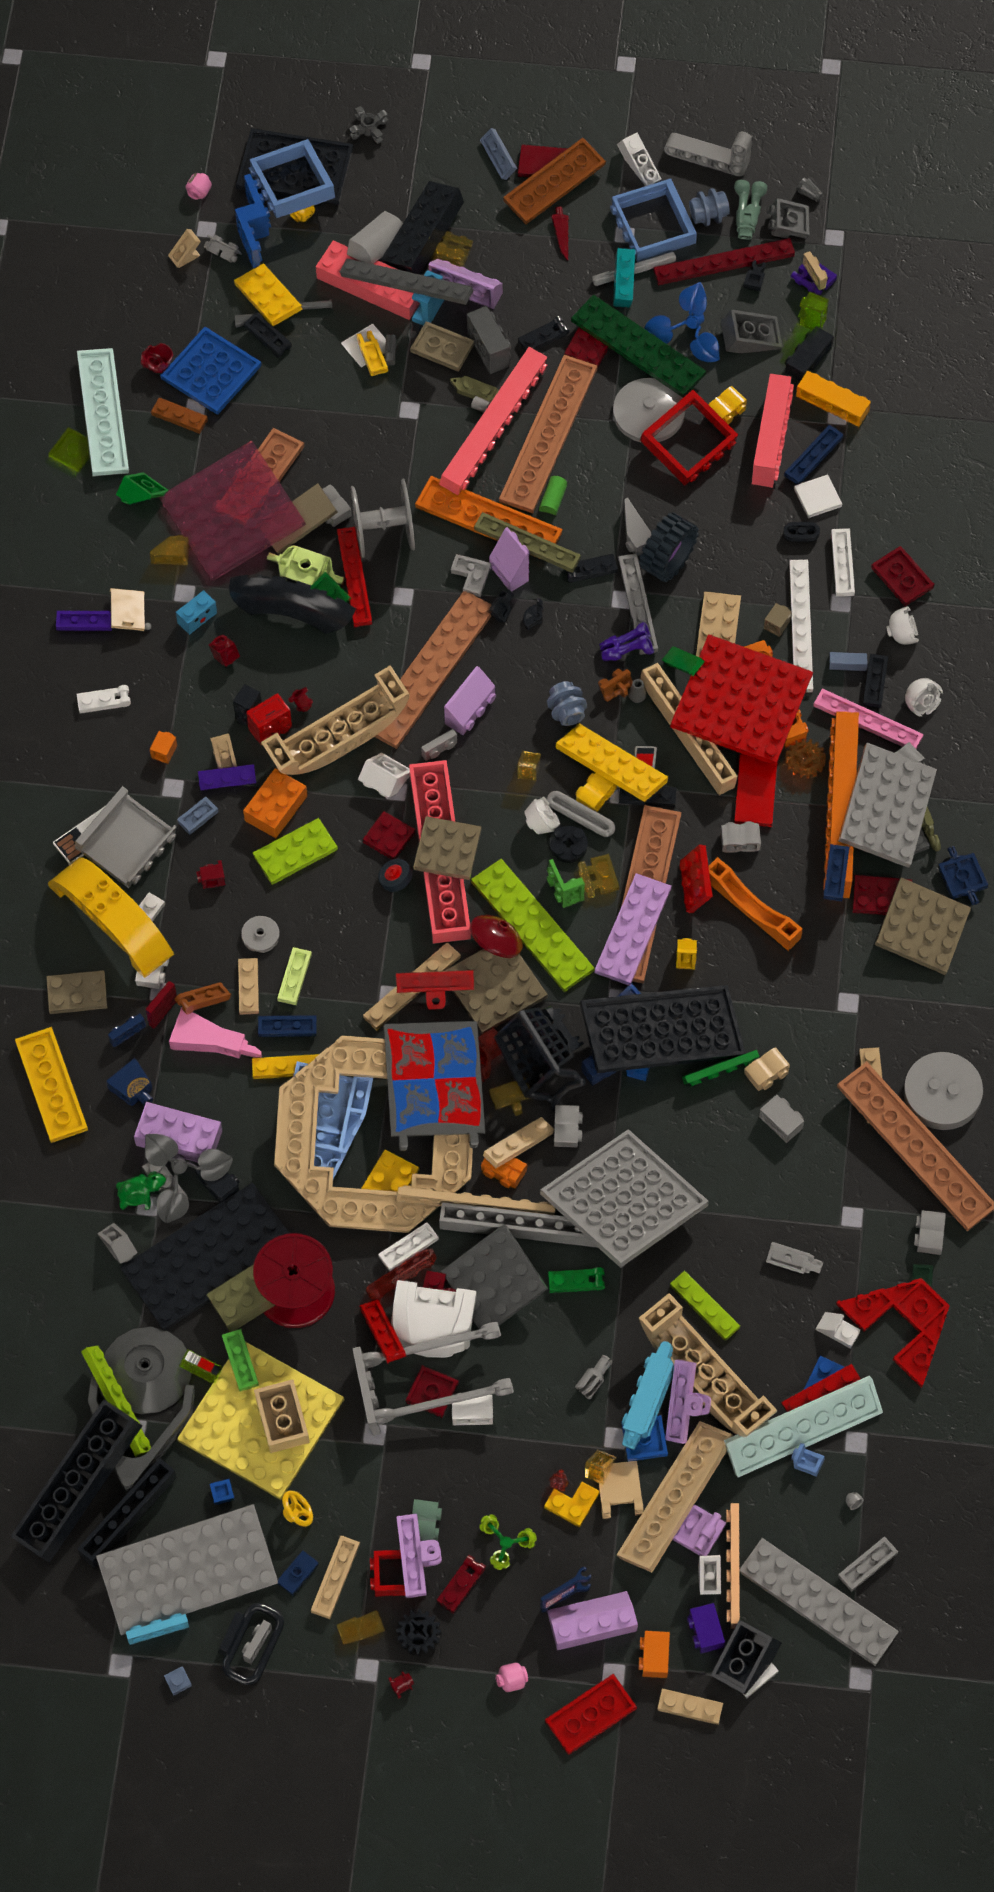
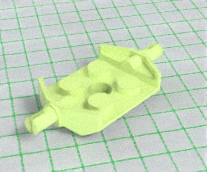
M293 545L288 547L279 556L270 552L267 556V560L279 564L280 577L300 581L312 586L324 572H327L338 584L342 585L344 583V577L335 575L332 569L331 558ZM306 562L309 563L310 566L308 568H302L301 564Z

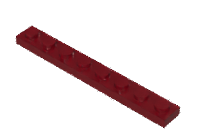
M788 238L654 267V274L659 286L752 266L754 260H756L757 265L763 262L794 257L795 251L791 239Z

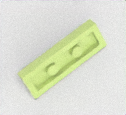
M293 947L277 997L279 1002L297 1005L312 956L311 951Z

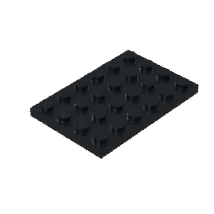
M251 128L236 189L245 190L244 175L251 174L248 169L251 167L250 159L308 139L334 185L335 198L323 203L339 205L353 152V144ZM305 156L262 171L274 195L290 197L321 186Z

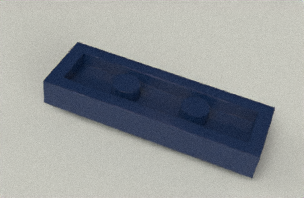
M830 844L823 899L843 900L849 855L848 846Z
M316 1015L258 1016V1037L317 1036Z

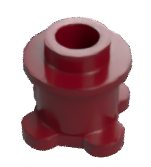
M307 687L295 690L288 699L290 703L294 701L297 711L305 712L312 707L313 700L306 694L308 692Z
M402 1671L398 1677L394 1679L388 1678L398 1699L401 1698V1693L409 1689L413 1690L412 1685L414 1682L409 1673L405 1675Z

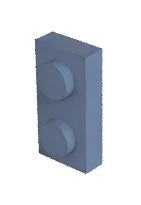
M204 797L180 816L177 822L191 835L216 815L218 808L207 797Z

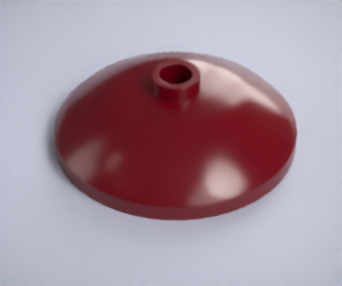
M480 915L472 920L470 924L471 935L486 951L503 958H513L520 954L523 948L521 937L509 922L493 915Z

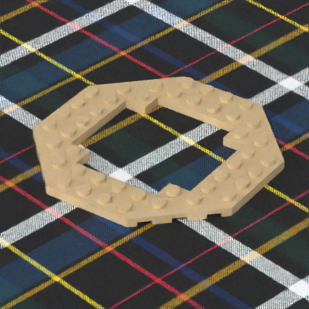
M341 1036L335 1043L326 1048L311 1063L303 1067L294 1077L279 1088L274 1166L329 1227L409 1233L439 1206L396 1201V1191L333 1187L334 1168L314 1166L319 1093L338 1094L339 1075L387 1079L385 1039ZM469 1134L433 1136L431 1175L412 1174L411 1186L414 1189L431 1188L433 1191L449 1190L456 1193L471 1180L473 1148H470Z

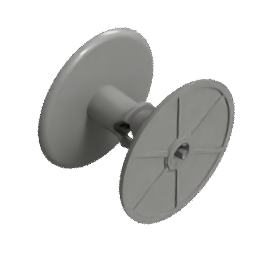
M403 478L400 481L402 506L387 509L380 507L379 510L360 512L356 490L351 486L352 509L361 558L365 556L364 530L377 528L385 530L386 527L404 524L410 549L415 551L412 515L405 479Z

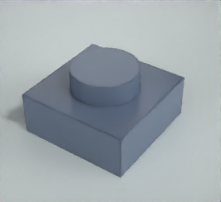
M183 1666L164 1675L173 1696L192 1687Z

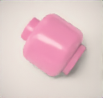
M194 173L186 184L187 194L195 200L203 199L210 191L212 184L206 174Z
M519 1663L501 1666L498 1675H496L498 1687H502L505 1692L524 1688L525 1683L528 1682L526 1668Z

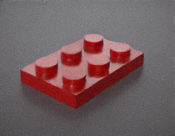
M700 844L681 859L679 865L684 890V903L686 905V912L694 913L713 897L706 845Z

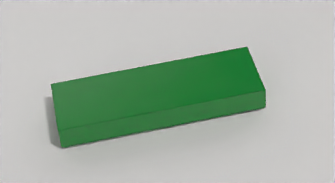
M674 646L671 647L662 659L666 665L692 676L695 675L704 663L700 657Z

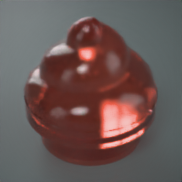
M559 1470L549 1478L550 1488L565 1491L569 1481L566 1479L567 1476L564 1470Z

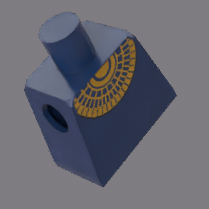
M135 1058L106 1081L108 1089L130 1106L135 1105L138 1101L144 1106L146 1102L152 1103L153 1098L148 1094L152 1090L151 1082Z

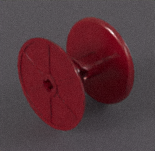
M290 1233L275 1237L261 1248L254 1262L253 1277L261 1295L275 1305L263 1312L271 1321L287 1328L307 1327L322 1319L331 1308L335 1297V1283L332 1277L333 1266L329 1253L320 1242L307 1235Z

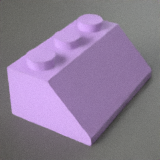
M475 667L444 706L445 725L462 735L467 730L470 731L473 728L477 717L480 718L485 712V707L496 698L495 685L480 667Z

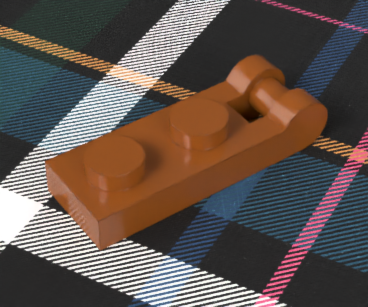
M219 982L181 993L176 996L175 1002L182 1006V1010L186 1014H191L196 1009L228 1001L231 994Z

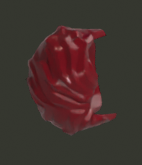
M159 343L156 346L149 345L141 354L142 366L155 373H163L172 361V349L164 343Z

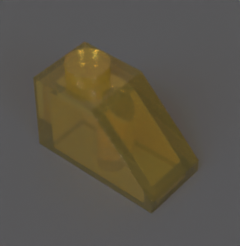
M182 535L169 536L150 551L151 564L188 565L190 547L188 537Z

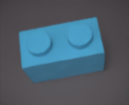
M203 590L176 611L177 623L190 635L217 613L216 602Z

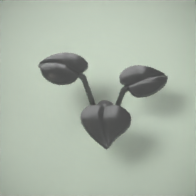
M146 1134L145 1156L148 1162L154 1166H164L169 1160L174 1172V1192L165 1189L158 1195L156 1201L157 1212L161 1220L169 1223L185 1215L189 1208V1201L186 1195L177 1193L178 1174L184 1173L189 1166L196 1170H201L200 1174L204 1180L215 1181L222 1178L228 1172L233 1161L232 1156L218 1149H206L199 1155V1166L190 1163V1161L186 1162L182 1155L177 1154L178 1145L172 1138L162 1134Z

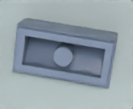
M830 652L829 670L867 671V654Z

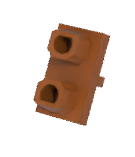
M617 669L613 672L611 680L608 681L603 678L598 682L606 702L618 695L624 698L628 696L627 689L633 683L630 676L631 672L628 669L625 671Z

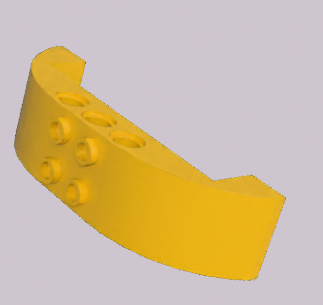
M79 857L48 882V886L60 898L66 895L129 955L132 967L144 978L174 955L164 936L139 905L89 860Z

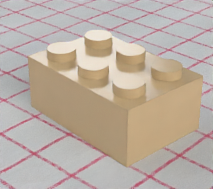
M293 1379L254 1390L270 1453L310 1443Z

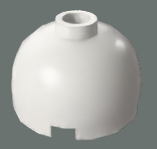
M908 606L895 611L889 619V626H886L889 637L893 636L896 642L903 645L919 641L914 636L918 635L913 615L909 616L908 611H911Z
M920 678L911 683L907 688L905 701L908 708L914 714L922 716L921 714L926 712L928 715L940 704L942 700L939 698L940 692L943 694V690L936 682L928 678Z

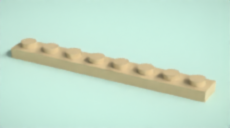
M407 1185L398 1187L396 1193V1201L433 1206H442V1202L548 1215L555 1214V1207L549 1202L533 1203L527 1199L516 1201L508 1197H501L499 1199L492 1198L490 1195L473 1196L467 1192L456 1194L449 1190L439 1192L433 1191L431 1188L414 1189L412 1186Z

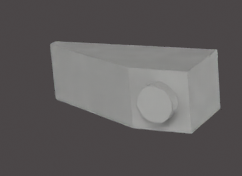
M626 498L624 500L626 547L629 552L637 554L638 557L643 553L642 549L646 546V541L652 534L630 500Z

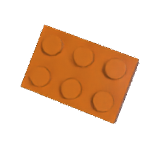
M275 768L243 810L244 820L276 839L307 798L306 785L286 774L280 773Z

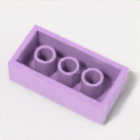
M146 1102L134 1139L136 1146L145 1148L146 1134L168 1136L178 1145L177 1154L182 1155L187 1160L198 1162V1157L204 1150L217 1148L222 1133V1126L220 1121Z

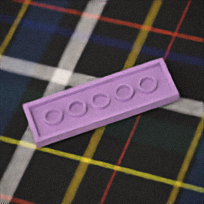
M637 873L635 874L596 965L595 974L631 986L670 894L671 885Z

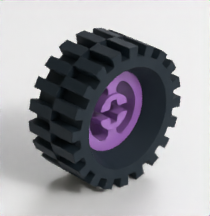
M669 513L667 517L662 518V522L657 524V528L653 529L652 535L647 539V544L643 547V553L640 555V568L663 582L673 579V576L678 574L679 569H682L685 561L689 559V554L693 552V546L697 543L696 538L699 536V528L676 513Z

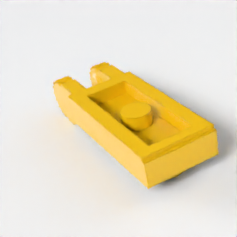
M367 331L368 342H364L361 333L356 334L359 348L370 375L374 376L388 372V366L372 331Z

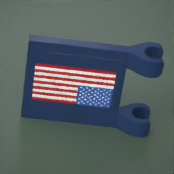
M580 1568L576 1577L540 1598L541 1612L547 1611L576 1592L588 1591L591 1584L587 1586L581 1585V1582H588L591 1579V1574L588 1577L581 1575L587 1568Z

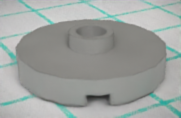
M266 916L250 918L242 928V941L253 952L265 953L272 950L277 945L280 937L277 923ZM259 931L264 932L262 935L257 934Z

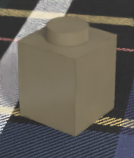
M776 603L764 620V629L780 637L791 621L792 611L786 606Z

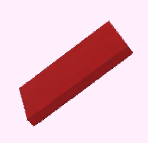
M740 754L735 824L751 821L758 823L759 826L772 827L777 764L775 766L745 754Z
M612 1674L546 1718L545 1722L566 1753L570 1755L635 1711L637 1706L616 1676Z

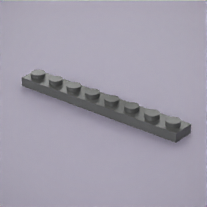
M348 258L340 270L341 277L465 305L473 293L472 286Z

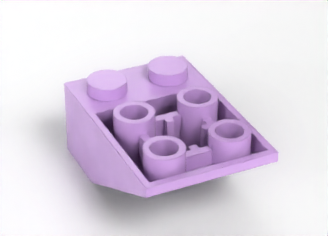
M506 527L489 557V563H491V569L507 589L513 591L529 581V550L519 542L516 533L511 532Z

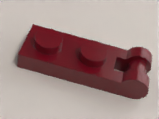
M470 1554L437 1599L438 1604L453 1614L486 1569V1565L476 1562L475 1558ZM469 1567L475 1570L473 1575L467 1572Z

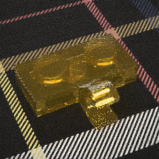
M516 1081L489 1090L496 1109L511 1105L515 1116L523 1114L520 1101L525 1100V1097Z

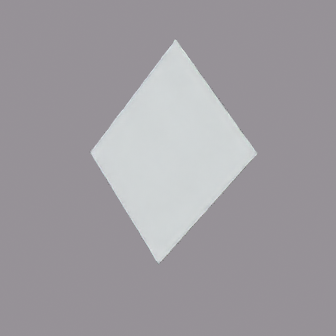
M374 324L356 333H361L364 342H368L367 331L371 330L375 340L377 339L382 354L385 353L386 339ZM355 334L341 344L360 367H363L366 363Z

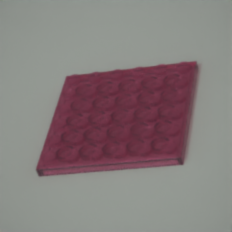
M252 440L170 489L164 496L159 497L212 581L306 525L304 519Z

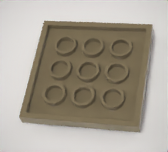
M901 877L875 945L945 975L971 907Z
M482 949L445 970H473L474 990H457L452 992L472 1021H477L478 1030L482 1035L512 1019L520 1011L527 1010L548 998V994L520 954L513 958H503Z

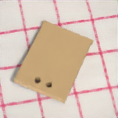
M110 588L111 628L144 631L145 592Z

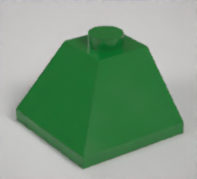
M142 472L124 476L116 495L121 498L122 502L133 504L170 495L171 491Z

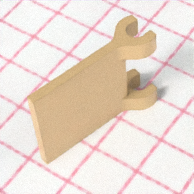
M637 1461L597 1465L603 1519L611 1518L610 1505L634 1503L635 1516L642 1515L643 1502Z

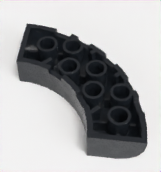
M258 574L257 578H250L249 575L231 577L229 583V592L232 600L250 615L277 614L291 617L314 626L325 634L338 631L346 626L356 608L338 597L335 600L327 596V591L310 589L311 585L297 581V584L287 582V578L273 576L270 578Z

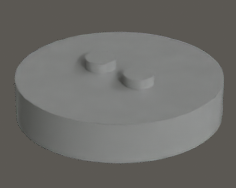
M949 1052L931 1053L916 1061L908 1071L903 1092L904 1100L909 1109L925 1126L938 1130L955 1129L968 1123L977 1113L983 1095L982 1079L977 1069L965 1058Z

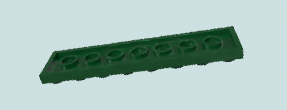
M594 294L571 317L572 323L683 398L706 375V370Z

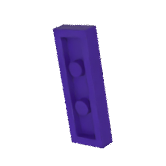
M57 611L56 630L112 631L111 611Z
M254 764L198 771L200 791L256 784Z

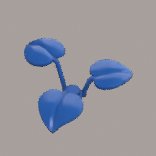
M701 282L685 288L679 295L681 308L689 311V316L685 321L671 326V321L668 317L658 315L650 319L645 325V330L667 344L673 338L672 330L687 324L689 328L696 329V339L690 343L693 355L704 362L720 360L719 343L716 337L708 332H704L699 336L700 325L704 322L703 313L707 308L706 293Z

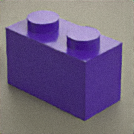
M714 1603L690 1609V1616H687L689 1628L694 1630L695 1636H692L695 1648H699L700 1654L724 1648L725 1640Z

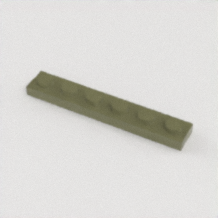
M482 512L474 526V530L496 540H499L504 529L508 527L511 532L516 533L519 542L528 548L530 555L572 573L581 559V555L484 512Z

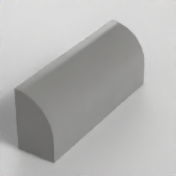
M384 211L349 240L347 255L361 262L374 264L388 249L402 226V221L395 215Z

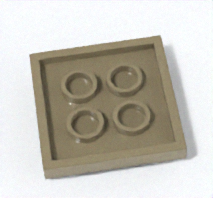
M426 816L415 858L414 870L470 880L482 827Z

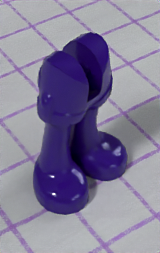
M642 622L634 630L620 637H616V635L611 636L600 643L602 660H619L622 658V655L636 649H642L647 655L653 654L654 649L649 639L651 634L647 624ZM638 638L630 643L624 644L627 641Z

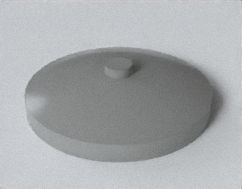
M655 378L634 380L625 385L618 392L614 400V421L624 435L641 442L640 437L642 433L683 397ZM685 411L654 438L661 442L672 437L681 428L685 418Z

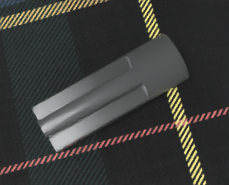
M394 334L386 335L385 361L388 366H393L396 363V338Z

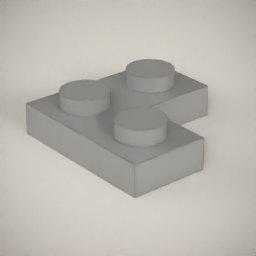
M456 554L451 567V573L467 577L463 591L481 597L491 569V563Z

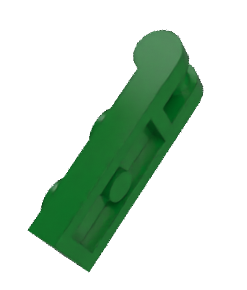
M604 1268L549 1271V1292L605 1289V1281H603L602 1277L604 1276ZM595 1277L594 1282H589V1278Z

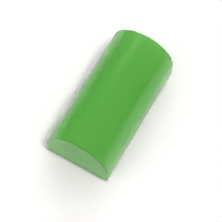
M559 476L550 477L539 511L557 515L567 488V481Z

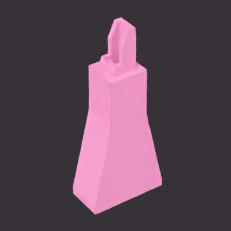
M181 1007L169 1040L170 1049L217 1052L239 1059L241 1054L253 1058H262V1052L259 1049L248 1045V1041L245 1040V1034L221 1028L193 1012L186 1014Z

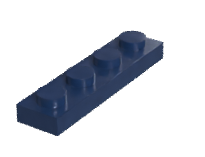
M828 425L784 472V476L796 485L801 484L843 439L844 434Z

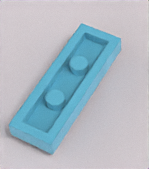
M178 1613L170 1616V1619L167 1620L157 1619L151 1621L150 1625L147 1626L137 1625L131 1627L130 1631H126L129 1645L188 1628L189 1624L186 1614Z

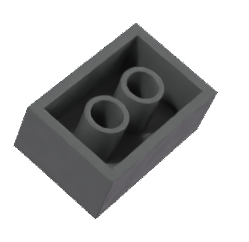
M487 306L467 313V334L470 339L474 340V346L490 374L510 367L511 344L508 339L504 338L502 327L496 324L494 313L490 312Z

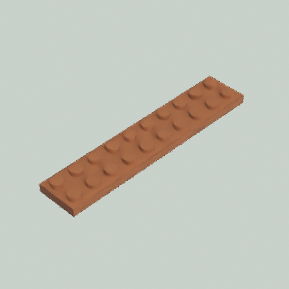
M566 355L563 356L501 493L500 503L534 513L596 374L597 365Z
M463 591L400 680L410 695L408 702L398 717L375 736L377 739L395 749L398 748L492 615L488 612L491 604L469 592Z
M644 805L623 902L636 873L666 884L682 812ZM656 927L632 982L644 984Z
M867 1061L837 1084V1088L967 1232L994 1211V1201Z

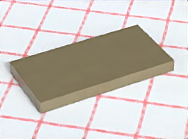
M317 483L258 526L279 555L338 512Z

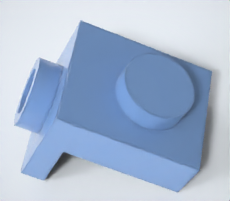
M802 1443L798 1449H794L791 1458L795 1469L816 1477L825 1460L823 1455L805 1449V1444Z

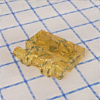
M447 231L442 238L444 239L443 242L440 241L431 258L448 261L453 265L464 267L469 256V250L464 248L465 246L472 247L473 240L467 239L466 236L453 235L452 232ZM450 241L458 243V246H454L449 243Z
M609 854L591 858V866L586 867L584 861L578 863V873L585 883V892H587L588 898L595 897L594 890L599 888L601 895L619 890V884ZM590 874H595V881L590 880Z

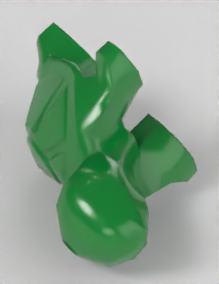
M153 1171L147 1177L144 1174H140L137 1177L118 1182L116 1188L118 1189L117 1195L120 1200V1209L124 1210L128 1206L145 1204V1210H149L151 1206L149 1192L159 1191L166 1183L165 1176Z

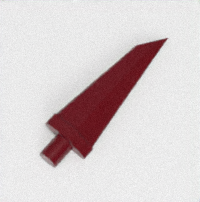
M556 207V214H553L551 218L560 252L568 260L569 216L563 214L562 207Z

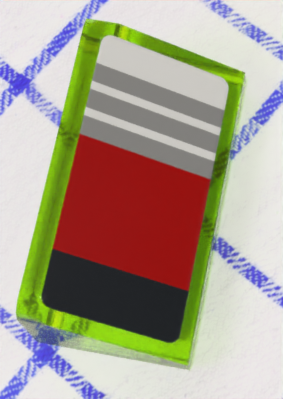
M188 1349L179 1367L211 1383H216L223 1368Z

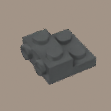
M776 198L773 204H770L768 214L771 215L768 229L771 230L772 235L786 239L790 235L808 238L810 235L809 206Z

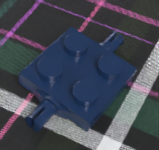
M955 846L949 847L947 850L951 859L938 865L952 899L968 896L971 905H976L979 903V900L975 893L988 888V883L974 853L958 855Z

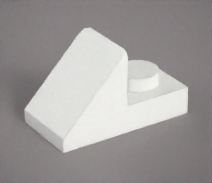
M825 1312L816 1330L851 1349L861 1330L844 1321V1315Z

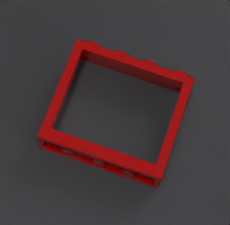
M692 390L642 433L640 441L685 486L687 483L695 481L701 471L706 472L714 460H720L724 455V451L727 449L731 450L737 443L738 434ZM693 404L726 439L687 471L654 437Z

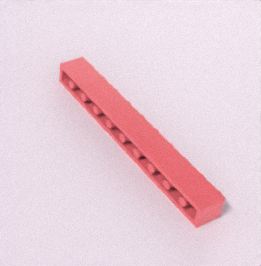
M528 347L443 472L439 485L459 495L461 490L465 491L470 482L469 478L476 475L479 463H484L487 457L486 453L488 450L492 451L496 444V438L502 436L505 430L504 426L511 423L513 419L512 414L519 411L522 405L521 401L523 399L526 400L531 390L529 389L531 386H536L539 374L543 375L548 366L546 364L547 356Z

